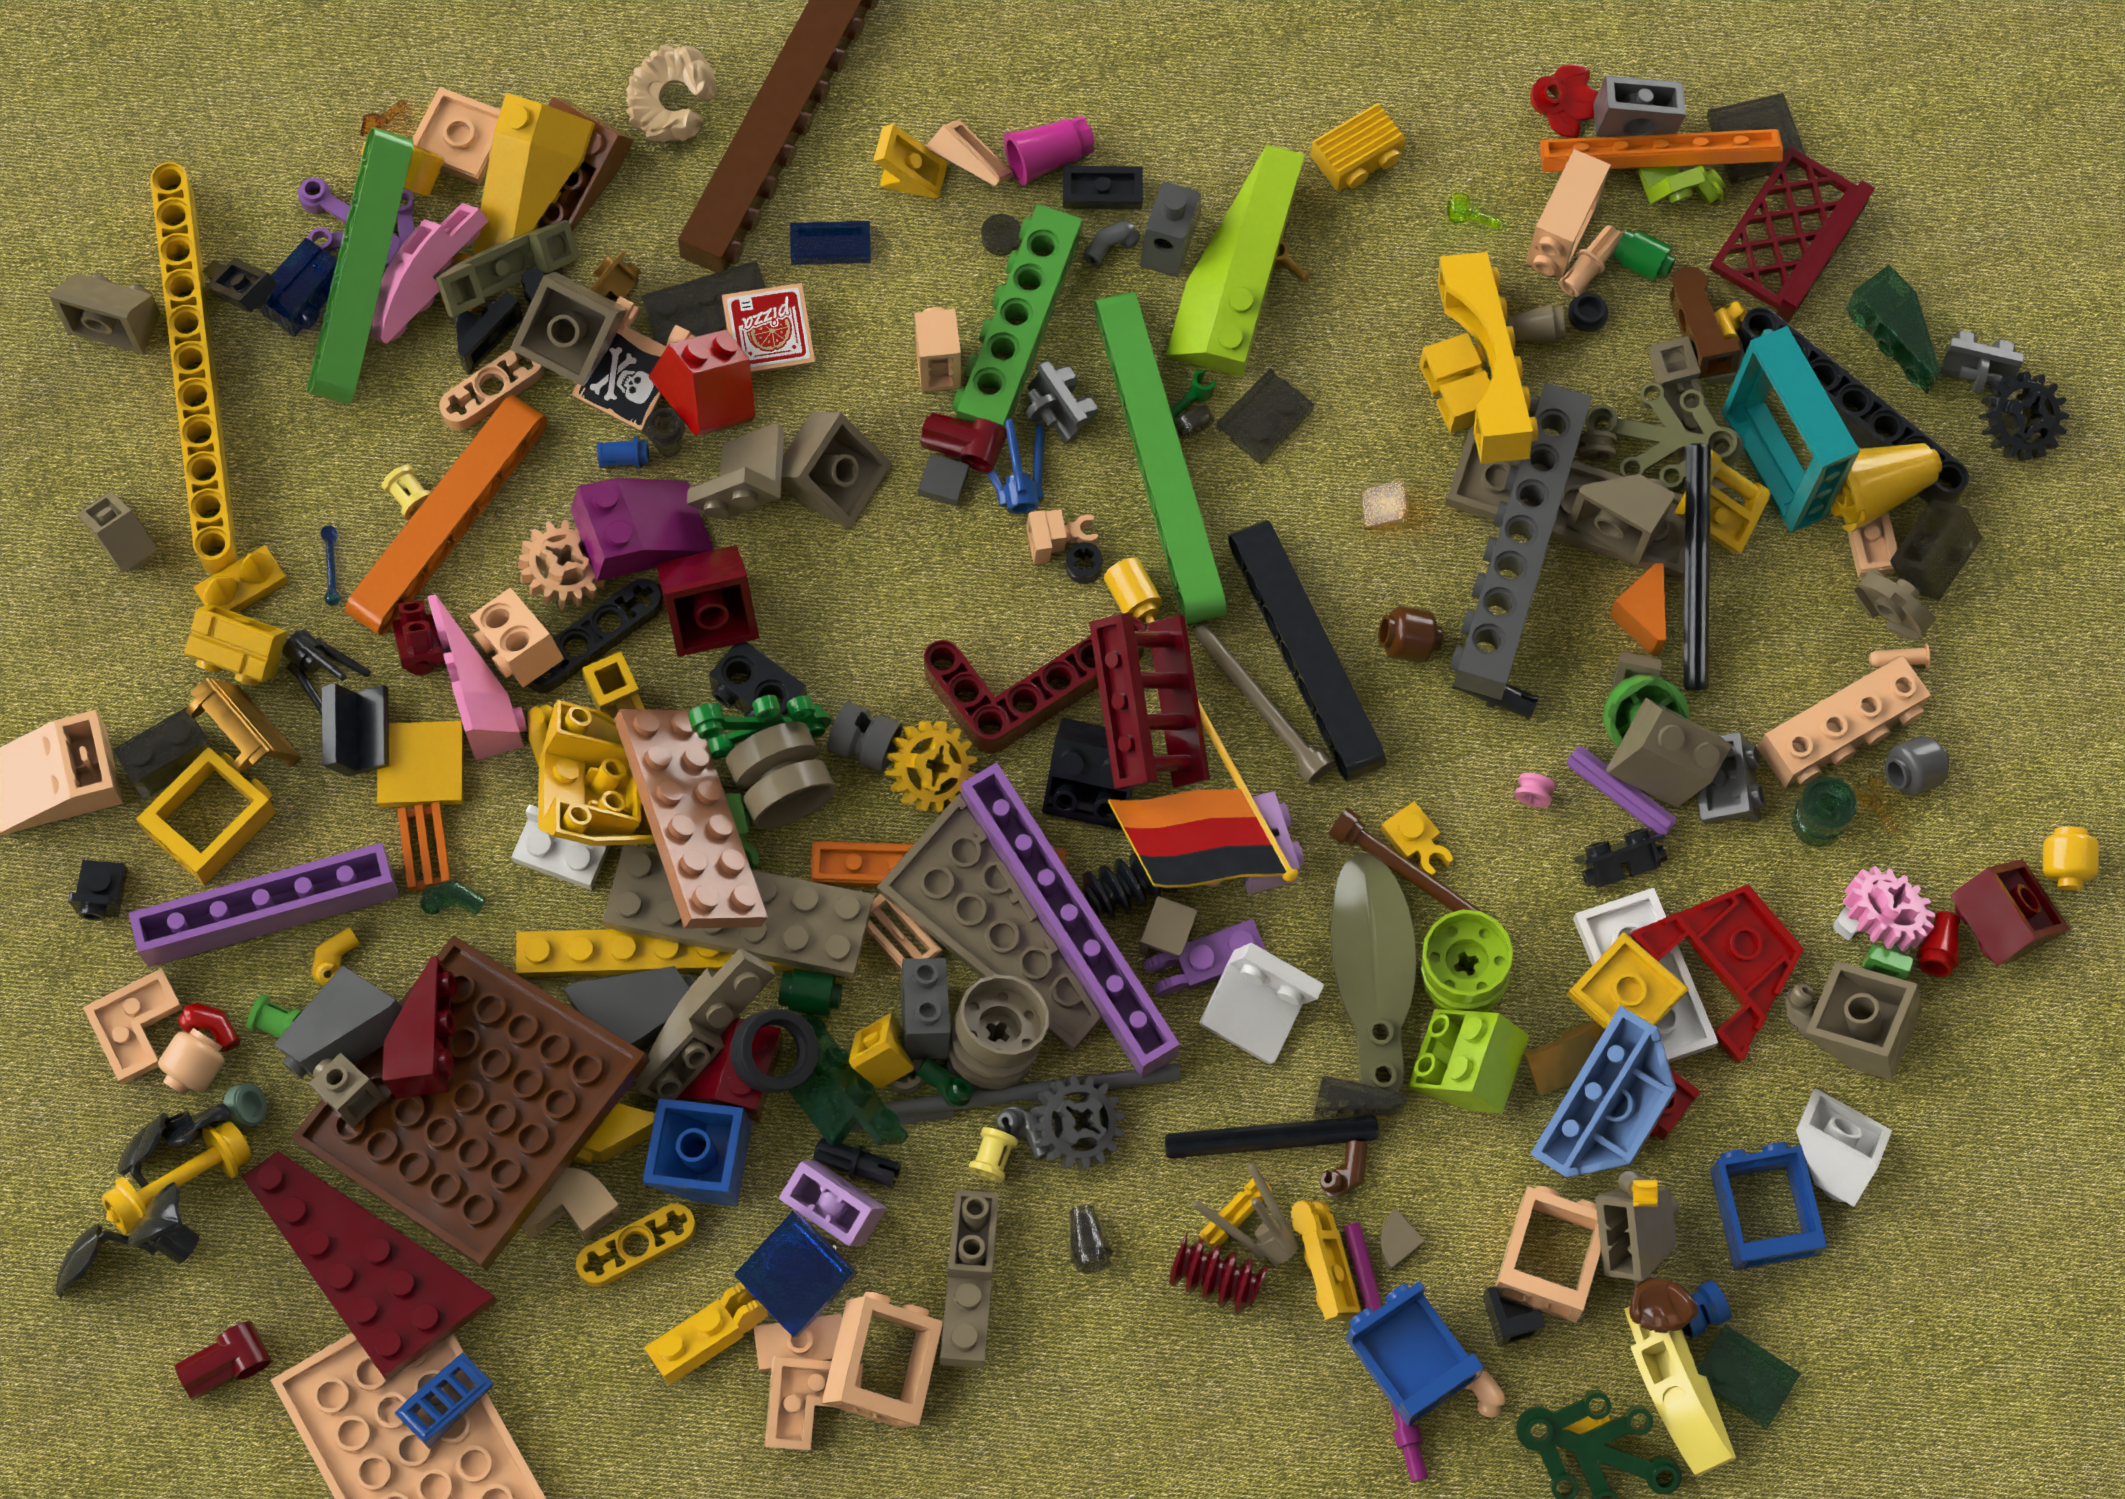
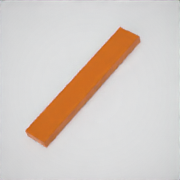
M1777 129L1540 141L1542 172L1563 171L1574 149L1611 164L1610 169L1783 161V146L1779 130Z
M812 841L810 881L830 886L877 887L914 844ZM1053 848L1066 868V849Z

